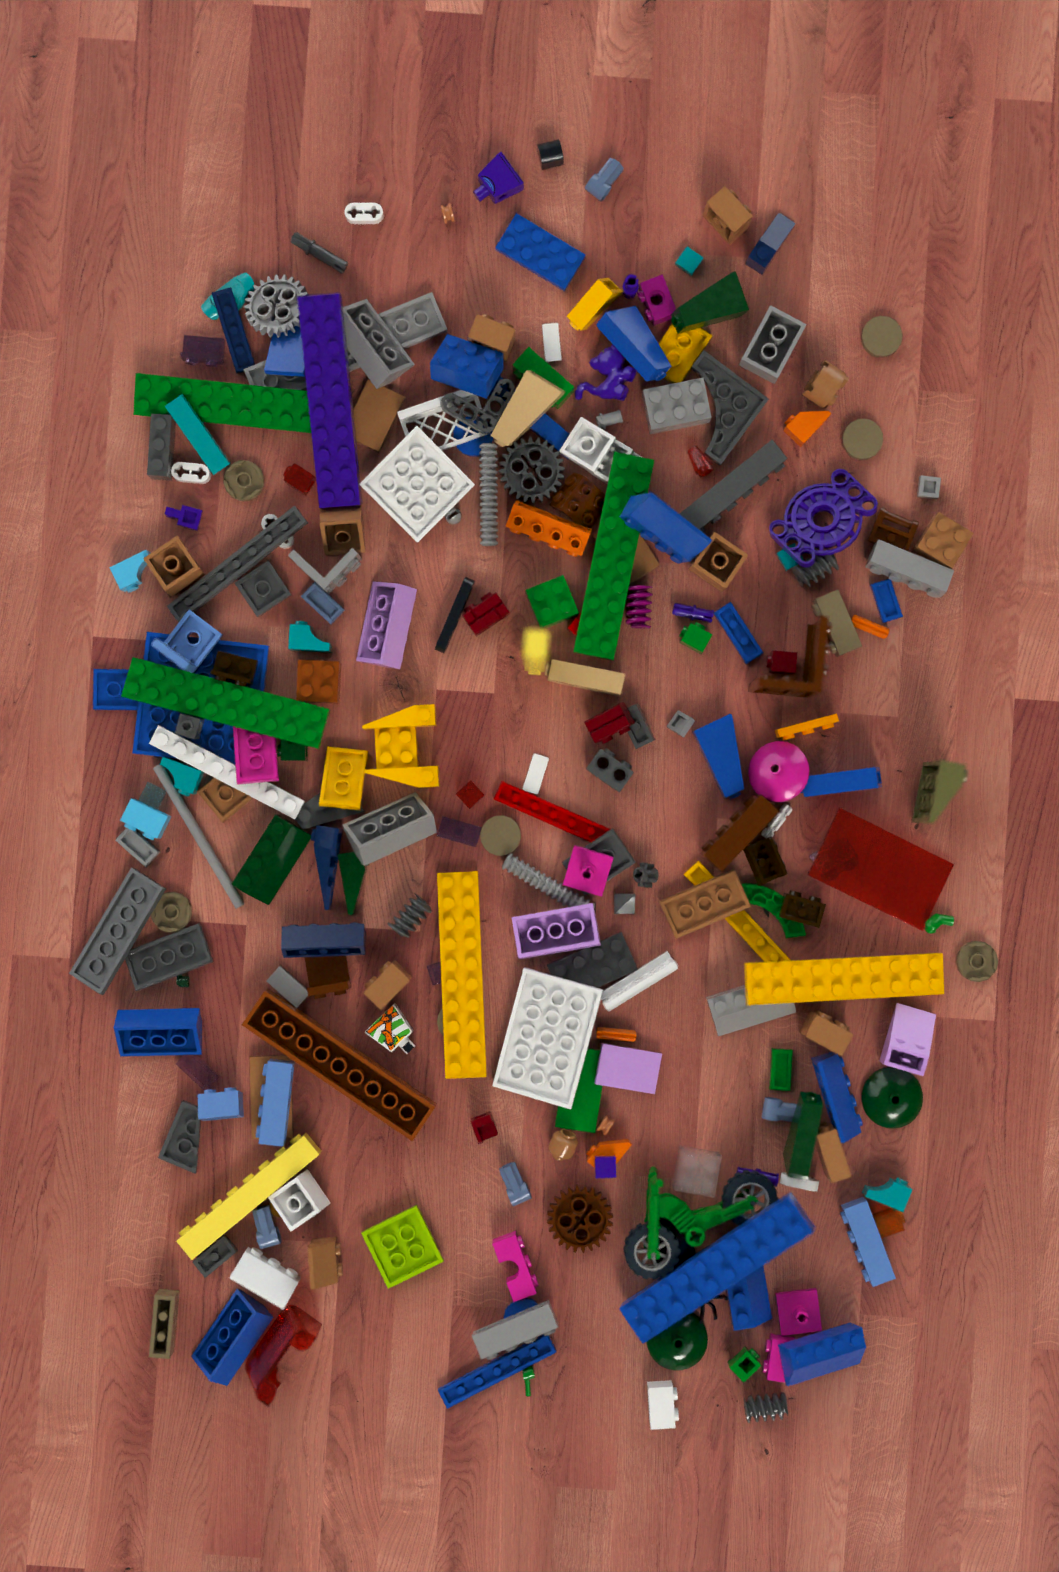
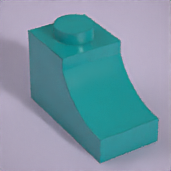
M295 621V624H290L288 649L291 651L331 653L332 644L317 639L312 632L313 627L308 625V622Z
M162 757L160 765L171 772L175 782L173 787L179 789L178 793L188 797L190 793L197 794L204 772L167 757Z
M897 1177L896 1180L889 1178L887 1183L877 1187L864 1185L862 1194L867 1198L904 1212L913 1189L908 1185V1181Z

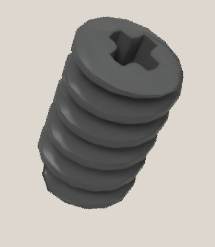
M833 554L815 555V563L811 567L804 568L799 565L798 568L794 566L792 571L796 580L803 588L804 583L810 587L811 579L817 583L818 575L824 579V571L831 575V567L839 570V566Z
M416 893V900L413 898L409 899L412 904L411 906L404 904L406 912L398 911L401 918L394 916L395 924L388 923L402 937L409 938L411 935L408 930L415 932L414 924L419 926L422 924L419 918L426 919L425 912H432L430 905Z
M782 1392L780 1394V1399L776 1393L772 1394V1399H770L768 1394H765L763 1400L760 1395H756L755 1401L749 1395L747 1402L744 1399L747 1422L750 1423L751 1417H754L755 1421L758 1422L760 1416L766 1422L768 1415L775 1421L776 1414L783 1420L785 1413L788 1416L785 1393Z

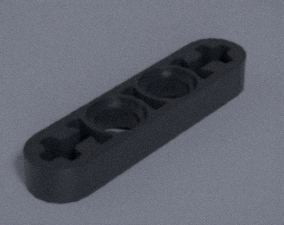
M468 577L464 578L439 636L435 650L441 653L446 652L475 580Z

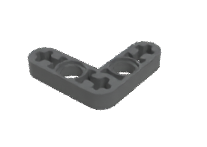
M501 379L495 385L483 410L453 393L446 394L441 399L440 406L444 412L482 434H488L497 425L514 393V384L509 379ZM506 384L508 385L507 389L509 392L506 391L502 398L498 397L502 391L500 386ZM451 398L454 400V405L458 407L461 403L463 406L459 409V412L456 413L455 411L458 408L454 406L448 408V403L445 400L448 401ZM492 401H497L500 404L501 408L498 412L491 410L490 403ZM465 408L473 411L472 419H466L463 416ZM480 414L481 416L478 419L481 421L489 420L488 424L491 427L484 429L482 422L477 421L475 424L473 421Z

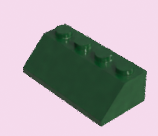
M275 814L231 885L247 895L270 905L310 842L311 835L282 816Z

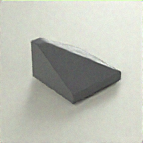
M635 893L614 894V914H635Z

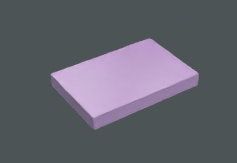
M602 1043L594 1084L655 1094L662 1053Z

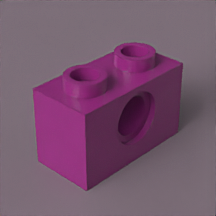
M663 274L641 282L637 295L640 302H644L646 306L644 312L648 322L651 321L653 326L671 320V314L676 310ZM657 297L661 300V304L654 305L651 299Z

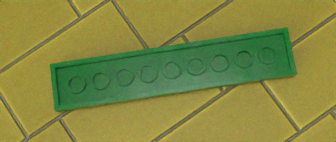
M136 373L133 415H170L165 406L183 394L202 422L311 433L308 396L305 390Z
M614 451L573 653L614 660L640 534L636 529L628 527L625 521L620 518V515L631 496L648 493L654 465L653 459Z
M132 657L121 695L123 698L315 749L320 748L330 713L328 708L216 680L211 677Z

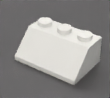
M248 1247L229 1278L284 1309L301 1277L298 1276L295 1270L282 1267L278 1260L263 1256L261 1250L252 1247V1249Z

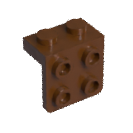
M573 472L566 478L561 490L553 496L550 506L566 514L576 524L591 529L602 514L605 494L585 476Z
M346 956L305 957L309 987L307 988L308 996L314 995V999L326 997V993L334 992V995L346 994V990L351 988Z

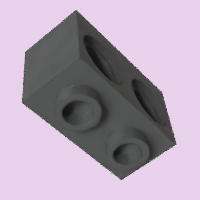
M605 748L604 751L600 749L586 770L620 793L634 773L631 770L632 766L624 760L621 763L614 758L616 755L609 749ZM601 757L608 760V767L605 769H600L597 766V760ZM621 769L624 771L625 778L622 781H617L614 778L615 770Z

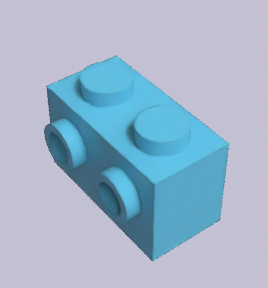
M131 798L120 821L125 823L124 827L132 831L138 829L144 832V837L154 840V838L160 839L172 816L135 798Z

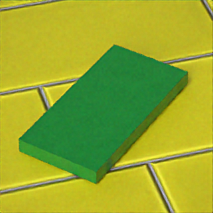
M588 1048L572 1108L567 1109L558 1106L555 1127L590 1133L596 1132L603 1087L602 1085L594 1084L600 1050Z

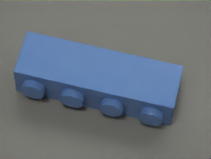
M270 1059L267 1064H264L263 1076H266L265 1084H262L260 1096L264 1097L263 1105L259 1106L258 1117H261V1125H258L256 1130V1138H259L258 1144L282 1147L286 1144L295 1061Z
M861 1197L842 1204L840 1216L843 1223H847L850 1231H847V1235L851 1244L855 1243L857 1248L854 1254L858 1263L862 1262L864 1269L861 1272L865 1282L869 1281L872 1287L896 1279L867 1200Z

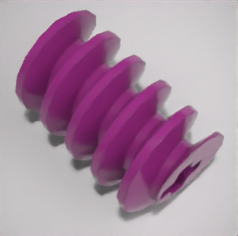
M634 585L628 588V592L633 594L627 595V599L632 602L626 604V607L631 609L626 612V616L631 618L627 619L625 623L630 625L631 628H651L645 622L651 620L646 614L652 612V610L646 608V606L652 604V601L647 600V597L653 596V593L648 592L647 589L653 587Z

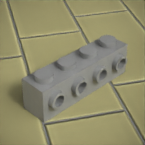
M879 539L873 545L865 566L874 574H883L894 582L905 583L909 588L922 590L934 598H941L947 592L954 570Z
M547 1300L473 1331L472 1338L481 1360L484 1358L490 1360L499 1355L498 1352L505 1349L506 1352L516 1349L518 1347L517 1344L522 1342L528 1344L537 1339L536 1336L541 1334L547 1336L554 1333L556 1328H558V1321L550 1301Z

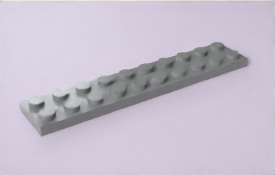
M432 292L378 314L403 349L448 332ZM347 350L349 372L360 368V366ZM266 360L244 369L250 385L307 390L306 377L265 374Z

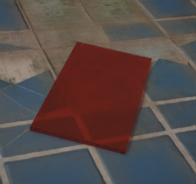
M838 808L807 875L923 931L925 923L933 911L954 864L842 808Z

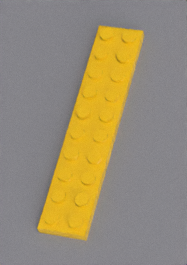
M478 871L437 873L445 1079L487 1077Z
M943 953L744 963L746 1005L944 994Z

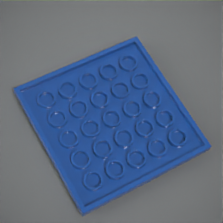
M147 632L144 660L184 670L151 645L156 638L165 642L170 634ZM188 637V641L190 644H196L199 638ZM219 640L195 671V674L215 678V675L210 674V671L213 670L218 651L258 660L259 663L253 685L247 684L246 687L264 692L270 646ZM227 679V682L234 684L235 680ZM138 702L132 753L176 758L154 747L149 742L158 725L175 733L179 716L184 713ZM204 719L200 739L181 736L235 764L232 726Z

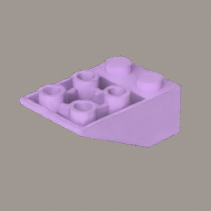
M896 1003L879 1062L890 1067L924 1076L930 1055L936 1014Z

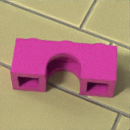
M516 1231L494 1238L492 1244L499 1263L509 1260L515 1262L519 1268L516 1274L507 1277L506 1280L513 1302L537 1294L536 1287L539 1286L536 1275H532L529 1267H532L529 1255H524L522 1248L525 1247L522 1236H517Z

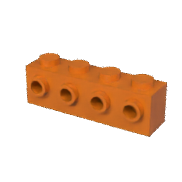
M518 500L513 504L506 523V527L510 528L509 530L515 534L524 533L529 535L528 538L533 541L540 542L541 540L547 542L549 547L554 549L562 548L567 550V554L575 557L583 555L592 532L590 528L578 525Z

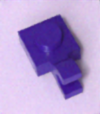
M182 505L181 511L166 507V517L178 519V526L198 531L203 514L202 510Z

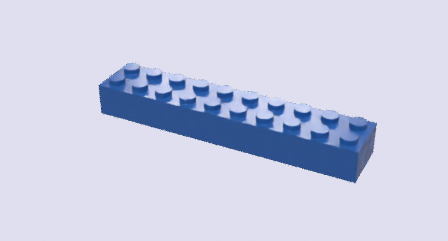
M789 1192L675 1267L672 1272L669 1271L666 1277H660L625 1300L619 1310L643 1344L814 1233L815 1225L792 1192Z

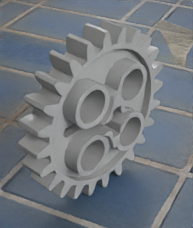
M277 274L274 280L267 276V282L260 280V286L253 285L255 291H248L250 298H245L247 305L244 306L245 315L250 326H253L256 332L260 331L262 336L267 332L269 338L274 333L279 338L282 332H284L285 336H288V330L295 333L294 327H300L297 297L309 296L305 286H302L299 280L295 282L293 277L288 280L286 275L279 279Z

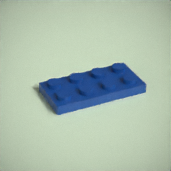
M517 213L495 247L496 251L564 292L586 258L584 253Z

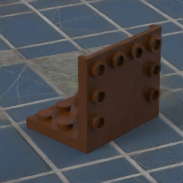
M820 616V619L813 625L808 624L802 682H796L794 677H783L780 680H776L773 675H762L749 684L748 692L810 698L822 693L823 677L827 676L828 665L824 664L825 656L829 655L830 644L826 643L827 635H830L832 623L828 622L829 616Z

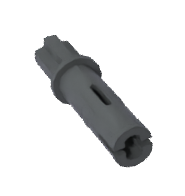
M298 232L293 234L291 243L304 250L306 255L310 254L341 274L344 273L345 266L348 265L347 261L319 246L315 240L311 241Z

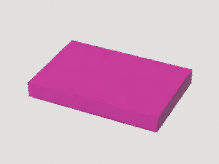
M233 727L237 784L279 781L276 738Z

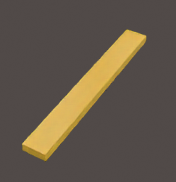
M699 860L684 873L685 877L694 886L714 878ZM745 910L724 918L764 962L790 961L785 953Z

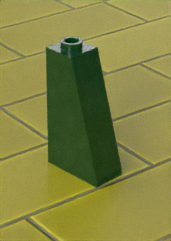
M736 271L731 272L688 300L671 314L672 324L678 334L742 317L749 310Z
M800 1091L783 1151L787 1177L808 1180L823 1109L821 1095L815 1092Z

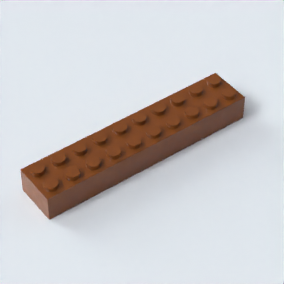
M266 989L242 1023V1026L411 1141L414 1140L436 1107V1102L270 989Z

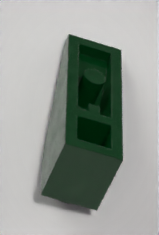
M349 852L338 854V861L348 915H353L366 876L367 866L370 864L363 866L355 853Z

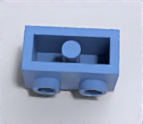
M235 1087L224 1088V1092H216L215 1089L204 1090V1094H197L199 1120L211 1121L244 1117L243 1092L236 1090Z

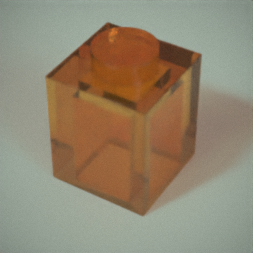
M891 1207L872 1214L881 1238L905 1231L903 1224L906 1221L901 1211L898 1212V1210Z

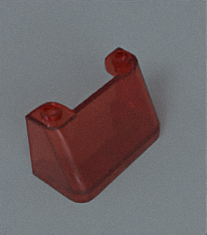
M288 1305L281 1311L245 1364L246 1374L257 1399L268 1407L274 1400L277 1389L281 1384L276 1378L278 1371L276 1366L290 1346L299 1351L309 1349L316 1340L322 1326L319 1321L295 1305Z

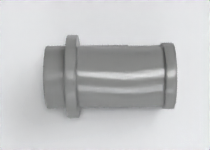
M620 410L604 415L600 413L599 416H596L597 425L599 428L606 429V426L622 423L623 419Z

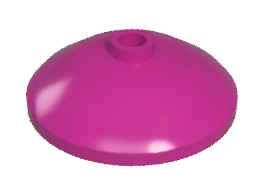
M775 741L762 746L752 757L748 770L749 781L754 791L772 802H785L799 795L805 788L810 773L809 763L805 754L794 744L784 741ZM774 766L779 767L777 772H773Z

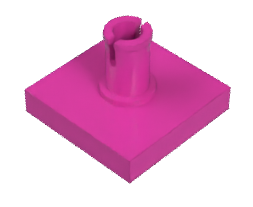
M574 845L563 885L602 897L614 857Z
M816 1288L775 1293L781 1336L822 1331Z

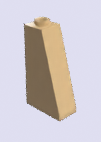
M526 370L491 434L495 438L494 442L502 447L512 446L513 442H516L564 395L565 391L533 371Z
M553 659L551 664L547 663L545 671L548 681L617 697L621 695L625 678L624 673Z

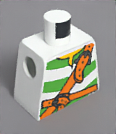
M395 1003L365 1031L367 1035L391 1052L399 1046L408 1054L415 1047V1044L408 1038L413 1032V1028Z

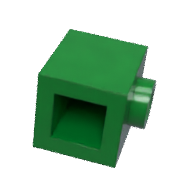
M690 623L688 627H683L679 635L682 638L680 643L702 654L713 634L705 631L706 627L700 623Z

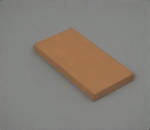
M735 869L659 901L676 939L751 907Z
M286 1055L249 1057L252 1139H259L256 1138L257 1126L261 1125V1117H258L259 1106L263 1105L264 1097L260 1096L261 1086L266 1081V1076H263L264 1064H267L270 1059L291 1061ZM291 1093V1102H290V1111H289L287 1138H293V1137H294V1135H293V1098H292V1093Z

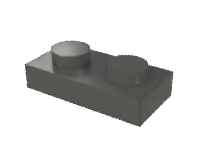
M639 704L628 707L635 723L629 726L631 730L628 731V734L635 749H638L654 741L655 738Z
M225 1234L194 1259L192 1263L206 1278L234 1255L238 1249Z

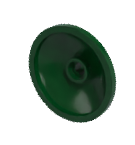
M884 1067L872 1073L865 1081L861 1093V1102L867 1116L877 1125L891 1129L901 1128L911 1123L918 1116L923 1104V1092L918 1080L910 1072L894 1067ZM894 1096L898 1097V1101L896 1103H892V1098Z
M691 1312L646 1343L648 1351L655 1362L666 1369L678 1371L688 1369L702 1359L707 1349L708 1335L704 1323L700 1324L699 1317ZM680 1340L682 1341V1344L680 1346H676L674 1344L675 1341Z

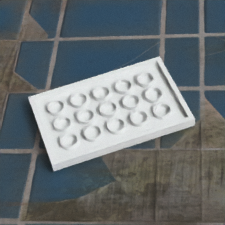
M524 967L492 1086L571 1109L603 989Z

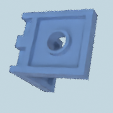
M188 610L165 642L156 638L151 645L182 669L195 673L223 634L194 612ZM191 633L199 635V641L196 644H190L188 641Z

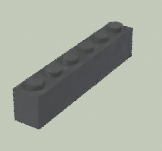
M773 440L769 441L683 510L680 515L701 532H705V526L710 522L712 525L722 518L720 515L725 510L729 512L738 505L736 502L741 497L746 499L754 492L752 490L753 487L757 484L762 486L770 479L768 475L773 471L776 474L785 467L784 462L787 460V457Z

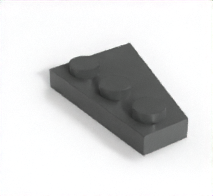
M319 793L303 804L295 820L304 830L365 811L362 806L360 810L319 806Z
M185 1100L181 1102L158 1156L159 1159L194 1174L197 1173L201 1130V1120L198 1119L197 1105Z

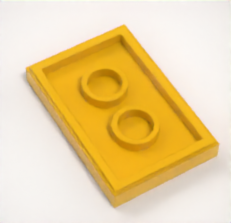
M671 324L659 342V346L671 364V368L666 372L667 375L664 378L672 384L683 382L692 365L703 352L713 335L702 328L678 334L676 328Z
M327 746L319 806L360 810L368 751Z

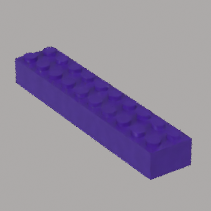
M342 294L299 296L297 301L319 508L361 505L362 493L361 486L359 485L360 473Z

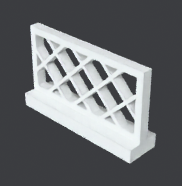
M463 390L453 392V394L468 402L475 401L476 406L482 410L477 395ZM444 396L397 412L405 437L410 433L407 430L406 424L415 422L421 425V430L425 427L434 431L431 437L432 441L436 433L447 438L444 445L438 446L442 451L488 435L480 432L476 433L470 430V426L465 428L457 424L458 419L453 422L445 418L446 412H443L440 406L441 399ZM450 398V400L448 401L445 400L448 403V408H450L451 406L457 408V406L453 404V399ZM463 410V414L473 418L472 414ZM434 415L440 418L436 428L425 424L429 416ZM478 417L475 419L482 422L485 429L488 427L486 420L481 421ZM442 420L453 425L449 435L438 430ZM456 426L466 431L462 439L457 440L451 437Z
M668 951L662 953L638 968V970L603 990L601 997L603 1005L610 1012L677 970L678 965L671 958Z

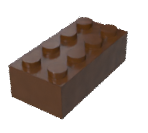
M751 795L743 803L745 807L742 810L735 811L729 818L731 822L728 825H722L716 831L717 837L713 841L709 839L701 847L703 851L700 854L718 871L722 872L779 813L762 795Z

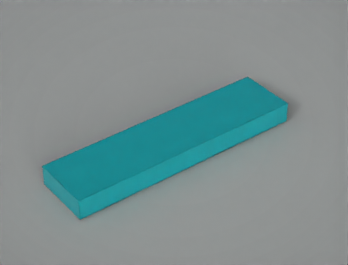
M183 394L165 406L213 475L231 463Z

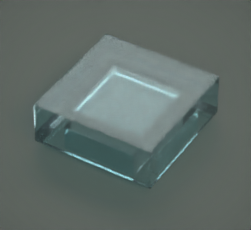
M147 782L139 801L158 809L166 794V790Z

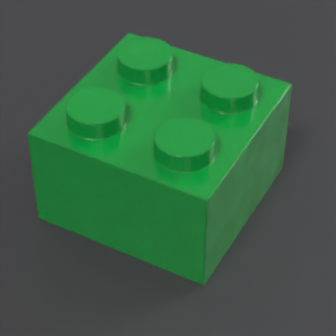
M564 575L525 590L540 631L576 617L579 614Z

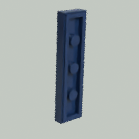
M230 287L212 292V296L236 374L244 372L245 368L255 365L235 297Z

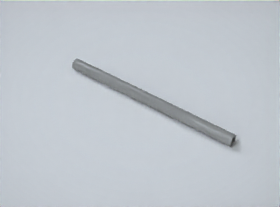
M160 764L155 766L153 770L236 909L241 907L245 903L235 886L231 885L232 881L180 793H178L177 788L173 787L174 783L164 766Z

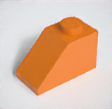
M830 411L799 412L796 416L792 414L785 421L784 424L787 426L783 431L802 447L832 413Z
M629 1139L598 1142L596 1146L593 1144L586 1152L588 1155L586 1157L587 1162L595 1168V1156H616L617 1164L631 1147L632 1143Z

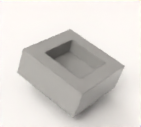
M921 475L918 482L917 497L938 499L941 478Z
M677 710L666 727L684 738L695 720Z

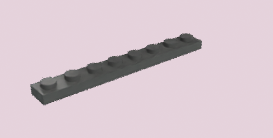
M294 505L167 605V608L178 622H180L188 610L195 613L308 524L307 520Z

